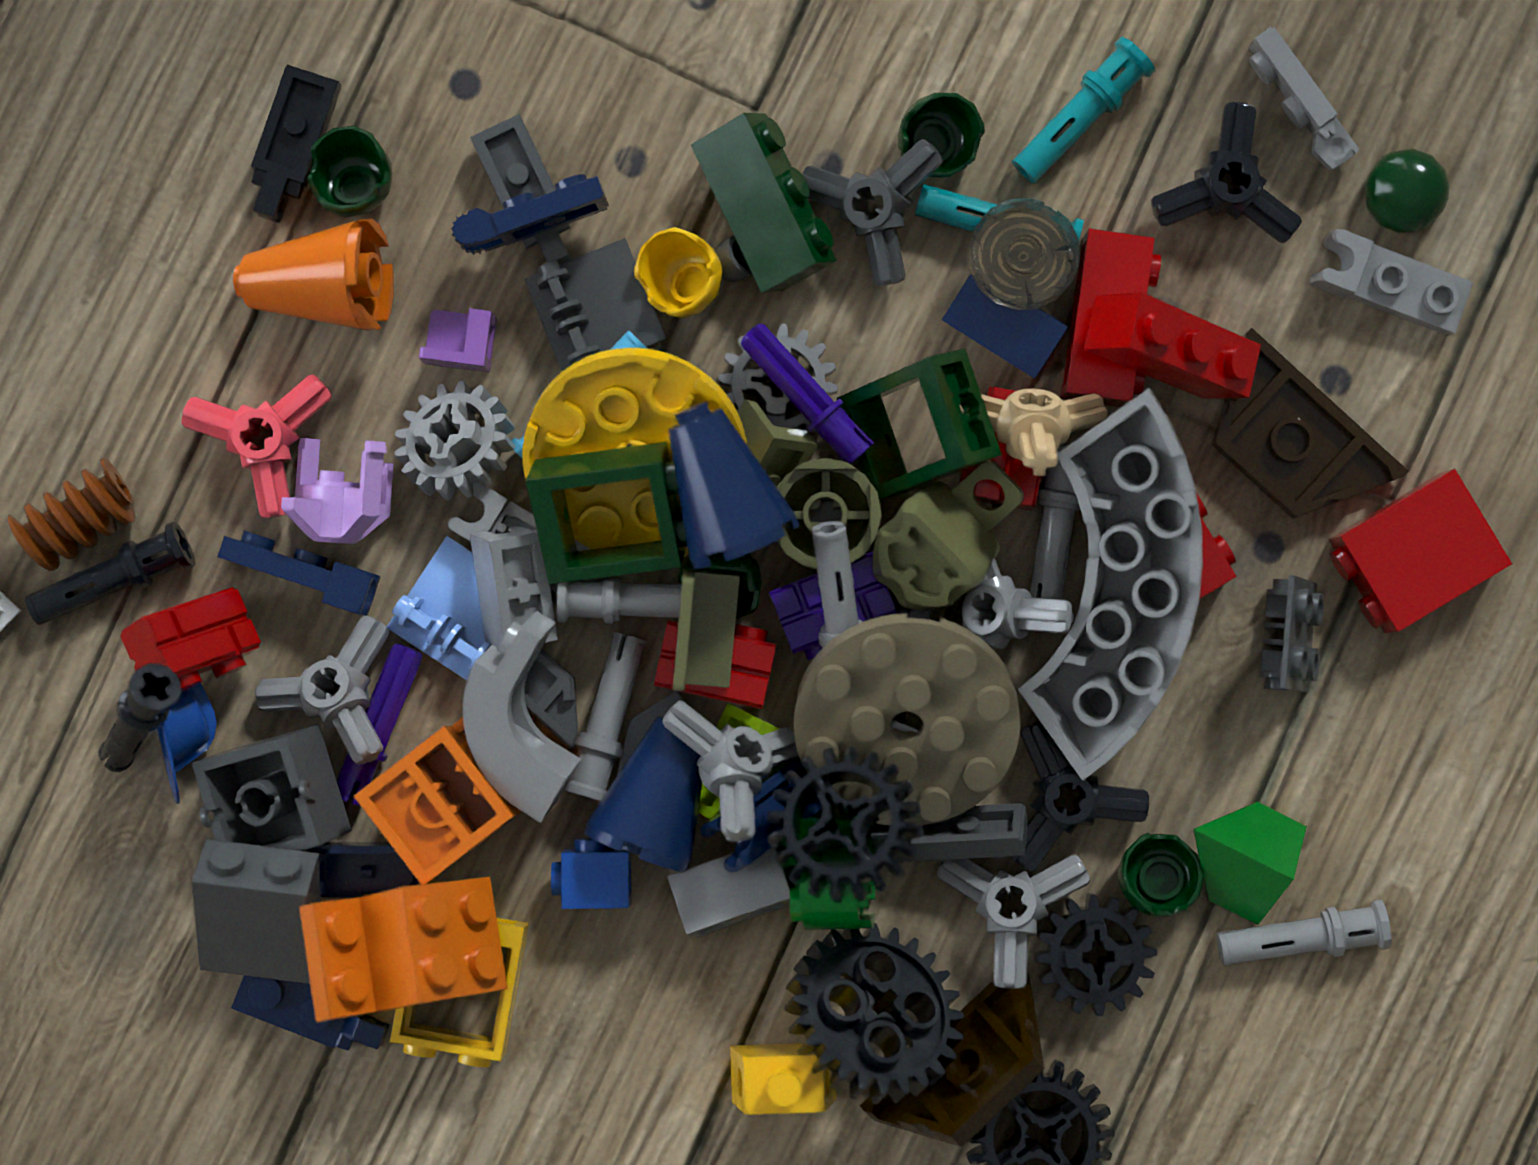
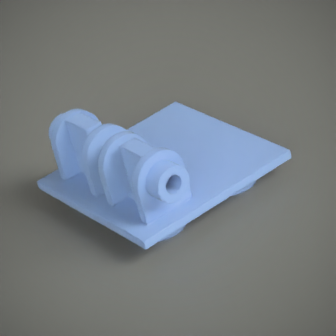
M446 536L407 596L403 595L392 610L394 616L387 625V628L465 680H468L474 662L492 644L485 641L473 553Z

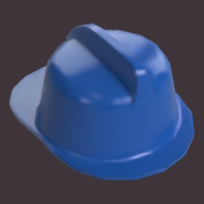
M201 683L181 692L177 703L169 708V714L164 725L157 728L168 779L177 804L180 803L175 773L208 750L215 737L217 724L215 712Z

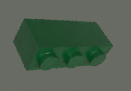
M743 113L692 143L691 147L761 293L784 291L837 261L831 249L833 238L827 225L822 219L815 216L807 199L810 194L809 187L803 175L791 166L783 148L786 146V141L778 124L773 119L768 118L766 113Z

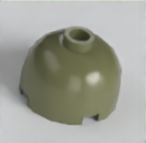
M829 458L803 462L788 473L777 486V489L795 513L799 523V527L795 530L783 527L786 536L777 540L786 555L804 567L817 569L812 528L818 524L833 521L841 522L846 526L851 564L864 556L875 541L882 516L877 491L866 475L848 462Z

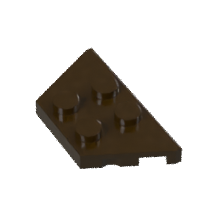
M1250 328L1243 335V337L1261 344L1250 397L1224 399L1212 446L1292 519L1397 480L1407 474L1408 470L1253 328Z
M1027 973L1026 986L1020 989L1000 988L995 986L992 981L960 1011L964 1013V1018L954 1029L963 1035V1039L952 1049L957 1057L949 1066L943 1068L945 1074L933 1085L929 1083V1086L916 1097L909 1091V1094L899 1103L893 1101L889 1092L878 1104H873L869 1096L859 1105L863 1111L874 1121L959 1147L964 1146L1045 1069L1029 974Z

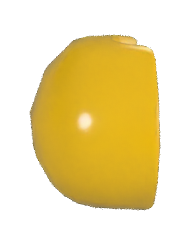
M673 227L656 232L641 246L634 266V276L644 288L648 297L647 301L661 313L683 319L701 313L719 295L722 265L715 250L704 239L694 233Z

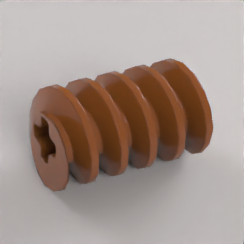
M103 457L100 459L103 477L98 478L86 468L81 471L85 488L79 490L68 480L62 482L66 497L62 502L50 492L44 493L43 498L47 509L44 513H41L30 503L24 505L28 520L26 524L23 525L13 516L8 515V523L14 537L29 557L48 571L58 569L60 566L59 554L66 559L76 558L79 554L78 543L86 548L94 547L98 542L97 531L105 536L115 534L117 530L115 518L125 525H130L135 521L133 497L124 480L107 458Z

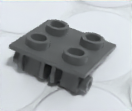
M626 238L560 265L557 260L545 263L537 268L539 273L524 279L561 371L587 356L610 350L628 330L646 347L666 340L655 309L647 301L648 297L644 288L634 276L635 260Z
M1289 575V580L1273 579V589H1267L1265 617L1285 619V623L1264 622V628L1285 631L1284 640L1263 639L1262 644L1283 646V651L1262 650L1260 677L1265 678V689L1293 690L1309 693V681L1315 682L1319 673L1320 654L1318 648H1312L1314 626H1321L1323 621L1324 596L1322 593H1317V583L1295 575Z

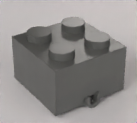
M319 724L232 748L191 763L205 805L200 810V820L205 827L212 828L214 838L217 841L301 851L322 845L352 830ZM208 811H212V812H213V814H214V820H213V821H210V820H209V818H208Z

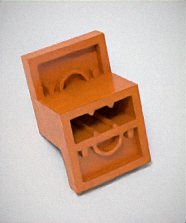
M463 717L453 725L443 726L354 795L355 799L421 885L429 883L463 855L479 846L522 812L504 799L480 771L467 742Z
M490 877L400 887L359 898L299 906L316 1022L508 989Z

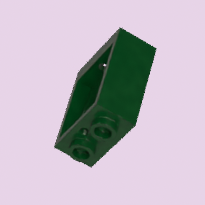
M966 349L929 356L837 397V400L841 399L843 401L841 408L874 442L857 460L861 472L866 475L877 491L879 500L910 492L924 486L928 482L940 480L1002 455ZM919 381L945 458L907 473L882 397ZM960 405L963 408L964 414L960 410Z
M667 442L534 460L526 478V485L549 584L681 568L687 540L677 496L679 492L674 462L670 461ZM649 478L661 541L577 551L564 489Z

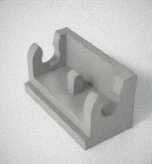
M513 526L509 527L508 533L493 534V532L488 531L471 533L470 539L485 641L498 647L513 622L523 625L536 611L555 622L551 589L548 583L537 530L533 531L525 527ZM554 625L545 643L558 640L556 625Z
M772 847L750 865L737 872H728L724 868V861L732 855L729 854L689 868L685 872H678L667 876L686 935L691 940L790 906V887L784 869L780 868L775 861V858L778 856L775 847Z

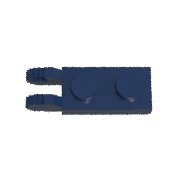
M584 174L574 175L556 183V191L535 198L533 193H526L512 197L502 204L503 210L490 214L476 208L468 211L467 215L462 213V216L456 217L457 220L452 222L454 224L451 228L453 231L452 236L461 245L462 250L465 249L467 253L471 252L473 255L475 253L481 254L483 250L488 252L608 210L609 204L598 176L587 179Z

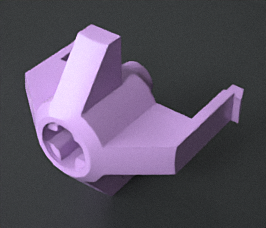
M300 438L297 448L295 498L282 497L281 509L313 541L356 544L390 517L394 464L383 463L384 453H387L386 443L365 440V448L361 458L360 483L344 482L345 472L320 470L318 480L320 439Z

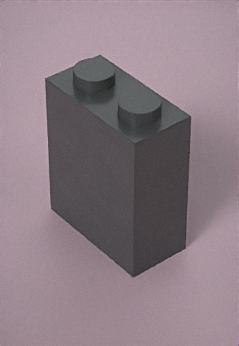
M206 839L192 879L200 970L311 984L299 906L321 902L319 853Z

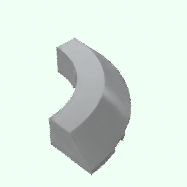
M1150 388L1057 454V459L1065 470L1076 493L1083 521L1087 527L1089 558L1087 559L1085 584L1080 608L1069 633L1051 659L1022 684L1018 690L1082 781L1111 760L1139 731L1160 703L1184 655L1199 603L1203 552L1202 526L1196 489L1185 453L1170 420Z

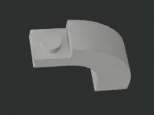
M536 611L523 625L513 622L502 638L498 648L491 645L474 662L465 686L463 722L472 756L487 781L510 804L541 823L557 803L582 759L547 738L536 727L526 707L524 691L528 672L556 624L553 620Z

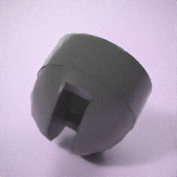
M734 235L723 240L715 248V252L722 265V278L724 280L737 282L753 275Z

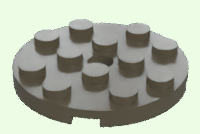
M892 614L864 621L850 627L827 643L809 664L802 677L794 711V738L802 765V760L807 756L814 760L818 768L826 765L823 754L827 748L834 750L838 763L844 762L845 751L848 747H855L857 749L859 765H862L870 752L877 753L880 757V766L877 773L885 766L894 763L899 769V775L892 785L907 780L912 784L914 791L902 802H919L922 812L914 818L905 820V822H913L920 826L953 818L985 799L1004 778L1011 766L1020 736V711L1016 689L1005 664L997 653L979 636L954 622L940 618V622L907 618V614ZM910 711L919 715L922 723L916 733L914 731L903 732L896 728L892 729V718L898 713ZM841 782L832 785L835 792L846 800H857L865 795L871 799L879 794L873 788L856 782ZM890 809L879 815L880 821L876 823L890 826L891 815Z

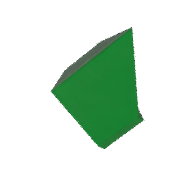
M1255 801L1253 804L1194 828L1193 832L1208 895L1207 900L1259 925L1294 880L1307 826Z

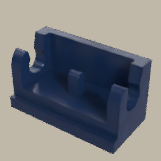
M974 269L942 318V321L1034 379L1068 328V325L1032 304L1027 299L1026 305L1021 306L1006 304L1003 300L995 298L986 291L983 284L979 283Z
M328 841L322 845L308 848V852L319 853L321 897L359 898L400 887L421 885L389 842Z

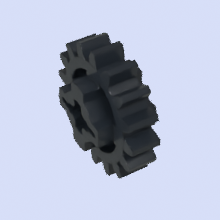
M1087 893L1085 906L1081 908L1073 899H1066L1065 905L1068 913L1061 917L1059 914L1050 911L1048 918L1055 925L1051 932L1038 930L1036 935L1044 943H1047V950L1034 953V959L1037 962L1048 964L1049 966L1047 970L1039 975L1040 981L1043 984L1058 983L1052 994V997L1057 1002L1063 1001L1069 995L1073 996L1071 1009L1076 1013L1080 1014L1087 1002L1091 1003L1092 1009L1097 1016L1104 1015L1105 1003L1110 1001L1119 1011L1125 1010L1123 995L1130 992L1132 995L1141 998L1144 993L1136 984L1139 977L1153 978L1155 974L1143 965L1145 958L1157 955V949L1142 943V940L1152 933L1151 928L1148 925L1134 927L1133 923L1139 912L1135 908L1129 907L1119 914V899L1110 895L1104 907L1099 906V901L1094 893ZM1105 919L1117 923L1124 930L1129 941H1114L1107 935ZM1080 922L1081 931L1070 943H1061L1067 931L1073 925ZM1095 937L1098 945L1108 950L1107 956L1098 959V967H1095L1096 972H1094L1092 964L1082 958L1083 952L1092 950V942L1095 941ZM1129 965L1124 976L1110 987V978L1121 966ZM1061 967H1066L1067 969L1078 968L1083 973L1086 990L1070 983L1064 976Z

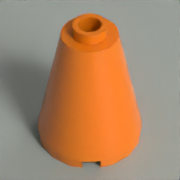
M358 219L247 253L243 256L240 265H237L234 269V290L239 298H243L247 307L251 309L366 331L379 330L382 327L377 322L388 321L394 298L393 264H382L379 247H389L386 235L380 224L373 219Z

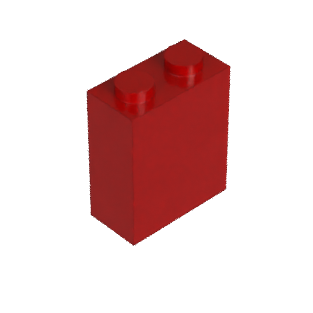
M1455 468L1439 473L1328 539L1334 548V551L1330 553V557L1335 568L1344 580L1349 581L1352 579L1363 596L1358 601L1363 615L1375 629L1381 626L1384 633L1401 631L1512 565V562Z

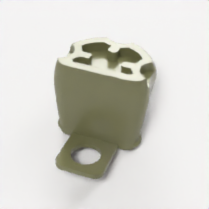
M991 460L981 463L953 490L947 484L940 481L926 483L923 489L908 498L894 518L878 531L873 551V574L875 578L887 586L895 594L898 602L905 608L933 610L951 606L962 594L978 586L984 580L993 558L999 553L998 538L991 530L1021 504L1024 499L1022 489L996 462ZM990 479L999 483L1004 490V503L995 509L985 508L980 505L974 495V488L977 482Z

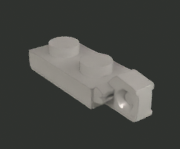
M1269 27L1258 35L1249 46L1253 53V56L1249 58L1252 68L1266 85L1272 82L1276 84L1286 98L1281 102L1284 112L1298 129L1303 128L1305 125L1312 133L1313 139L1311 154L1331 172L1349 160L1360 149L1336 118L1338 113L1275 27L1273 29Z

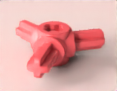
M312 374L308 375L274 405L266 400L258 408L243 404L236 411L199 397H191L183 409L181 424L187 429L225 441L228 452L240 455L242 469H251L259 515L262 518H276L287 515L281 509L282 497H290L284 463L292 460L290 447L299 439L295 430L330 401L332 395L326 385L317 376ZM260 425L273 432V437H268L264 440V449L251 443V437L259 435Z

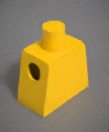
M803 1043L730 1045L732 1103L744 1114L825 1112L837 1099V1089L829 1087L832 1072L828 1068L816 1074L812 1073L813 1064L818 1059L814 1052L806 1055H799L797 1053V1050Z

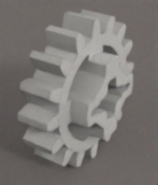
M781 324L775 337L790 353L798 354L808 363L814 374L812 378L829 396L836 395L838 385L825 382V377L830 376L836 371L835 363L827 362L821 364L819 360L824 354L826 346L821 343L810 349L806 346L808 331L803 329L796 339L789 338L787 324ZM741 336L738 339L739 346L743 352L740 357L730 353H726L724 357L725 362L733 368V372L719 375V384L732 387V392L726 395L732 404L738 408L737 412L745 400L742 393L756 395L766 406V416L773 426L798 429L804 425L808 428L811 423L802 413L785 420L786 409L793 403L784 393L783 397L776 398L772 396L771 387L762 385L764 381L772 380L761 368L758 370H745L753 359L742 348L741 340L744 336Z
M459 381L455 391L450 393L443 384L437 385V397L433 400H430L423 394L418 396L419 404L422 408L417 413L405 410L403 416L410 422V426L395 432L397 439L404 445L394 451L395 457L404 465L401 471L414 485L417 484L426 495L431 496L437 491L445 500H451L455 489L459 488L469 498L473 496L474 483L480 481L486 487H490L492 481L488 473L493 468L505 471L507 468L500 455L501 452L514 450L515 445L507 434L515 430V426L506 415L508 410L496 396L492 397L484 386L478 385L472 391L465 381ZM475 414L484 418L485 427L479 426L480 424L475 419ZM425 454H430L429 457L435 463L434 468L427 465Z

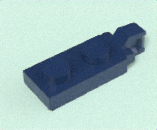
M243 976L231 1009L331 1048L338 1047L347 1051L350 1049L352 1041L379 1049L390 1026L386 1022L365 1014L316 1022L311 984Z

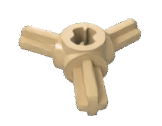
M1042 389L1018 390L1009 395L1006 400L982 395L993 430L997 432L998 441L1006 444V452L1010 456L1023 460L1024 466L1032 467L1033 475L1037 476L1045 475L1046 468L1057 465L1056 450L1060 444L1068 440L1071 432L1095 427L1107 419L1108 410L1104 407L1103 398L1094 393L1062 401L1056 394ZM960 405V410L964 414L963 408Z

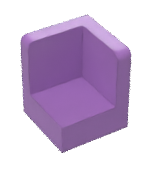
M469 308V314L433 310L430 314L426 347H420L419 359L426 365L490 373L497 318L492 311Z

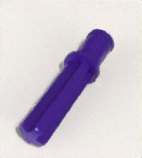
M760 323L754 326L744 335L741 340L742 348L808 419L811 424L807 429L810 432L816 430L844 462L852 464L874 444L841 408L843 401L838 399L834 402L764 324Z
M396 643L390 649L369 700L370 706L365 711L383 745V751L376 760L361 765L354 763L349 752L347 753L336 779L343 801L348 802V799H352V804L361 806L354 795L371 783L379 762H386L388 755L384 753V750L422 661V654L416 649Z

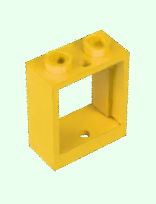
M497 917L501 947L508 948L505 963L508 989L500 991L492 1037L415 1024L416 1005L395 1009L390 1042L404 1044L403 1053L417 1057L434 1058L436 1057L437 1050L459 1054L457 1062L474 1067H490L491 1060L501 1061L507 1051L529 928L528 922Z

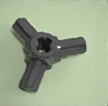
M919 140L890 169L885 171L878 167L870 176L856 172L851 178L815 166H807L802 173L810 192L807 199L839 209L841 219L854 224L856 237L865 236L873 281L876 286L897 284L905 280L906 274L897 229L905 227L903 217L906 209L912 204L909 195L942 164L943 159L939 151L927 140ZM871 194L882 196L883 209L876 208L875 211L877 213H870L867 209L868 200H875Z

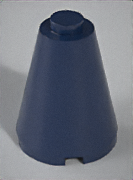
M703 402L675 414L678 424L668 429L689 558L693 568L700 569L711 566L707 555L710 556L722 551L725 560L729 561L786 536L783 527L794 530L799 527L795 513L722 408L710 411L707 402Z
M657 716L588 819L584 834L620 852L624 849L639 855L638 859L678 872H685L689 862L692 860L703 783L699 775V766L697 765L701 755L669 731L662 722L663 718Z

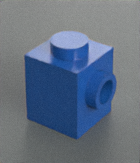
M575 839L574 849H565L561 852V862H552V896H561V909L629 908L632 904L631 852L624 849L621 852L616 849H608L606 845L593 839Z

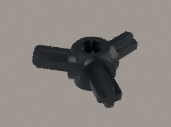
M1244 102L1227 103L1223 110L1218 151L1209 153L1207 166L1195 171V180L1158 194L1151 199L1153 214L1161 226H1169L1207 210L1212 217L1221 213H1227L1235 220L1243 214L1272 238L1283 244L1297 231L1302 222L1300 216L1263 188L1267 180L1259 174L1257 168L1258 157L1251 154L1256 118L1255 106ZM1226 173L1232 174L1233 184L1240 185L1234 194L1227 193V184L1220 181Z
M1040 720L1025 726L1020 731V736L1039 776V779L1032 782L1038 795L1030 805L1036 810V813L1028 822L1025 855L1010 856L1020 866L1031 872L1036 870L1063 831L1071 835L1079 824L1092 826L1095 818L1143 822L1146 820L1149 811V794L1146 790L1098 785L1097 776L1091 775L1082 781ZM1066 783L1067 788L1075 790L1077 787L1080 795L1072 800L1075 809L1071 812H1067V809L1062 806H1058L1056 809L1053 800L1061 796L1058 787Z

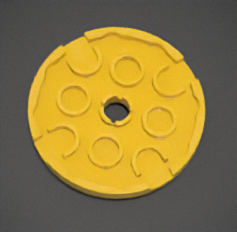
M619 348L602 351L575 362L553 379L543 391L526 427L522 449L523 469L526 479L535 459L625 448L628 444L639 446L667 442L670 461H673L668 429L678 424L675 414L703 402H707L710 411L722 408L746 444L747 439L741 419L731 400L722 388L702 370L681 358L661 351L645 348ZM649 478L564 489L574 539L586 547L599 549L661 541ZM678 494L677 496H678V501H679V506H680V512L682 513L681 504H680V498H679V494ZM688 546L686 547L684 556L689 554Z

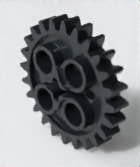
M874 923L873 928H867L863 935L859 929H846L842 935L835 929L831 930L822 942L816 940L806 951L807 956L803 955L793 968L797 974L786 986V989L795 996L784 1006V1011L799 1016L788 1028L789 1034L804 1035L806 1039L797 1050V1053L799 1055H806L814 1052L818 1059L813 1064L811 1071L813 1074H816L828 1068L832 1072L830 1088H836L843 1080L850 1082L849 1091L850 1098L856 1099L865 1088H868L873 1104H878L888 1092L895 1103H899L909 1094V1091L915 1097L920 1095L929 1086V1083L933 1085L945 1074L943 1068L949 1066L957 1057L952 1049L963 1039V1035L955 1030L954 1027L964 1018V1013L949 1008L960 996V993L955 990H944L942 983L950 976V972L946 970L934 973L931 965L935 961L936 954L932 952L922 958L917 955L916 951L919 942L917 938H913L906 946L899 944V931L897 928H893L885 938H881L876 923ZM866 969L875 973L879 981L872 979L866 972ZM830 1001L838 1004L844 1011L845 1016L837 1013L830 1005ZM905 1009L911 1011L918 1019V1022L909 1018ZM870 1042L880 1047L884 1057L879 1056L873 1051Z

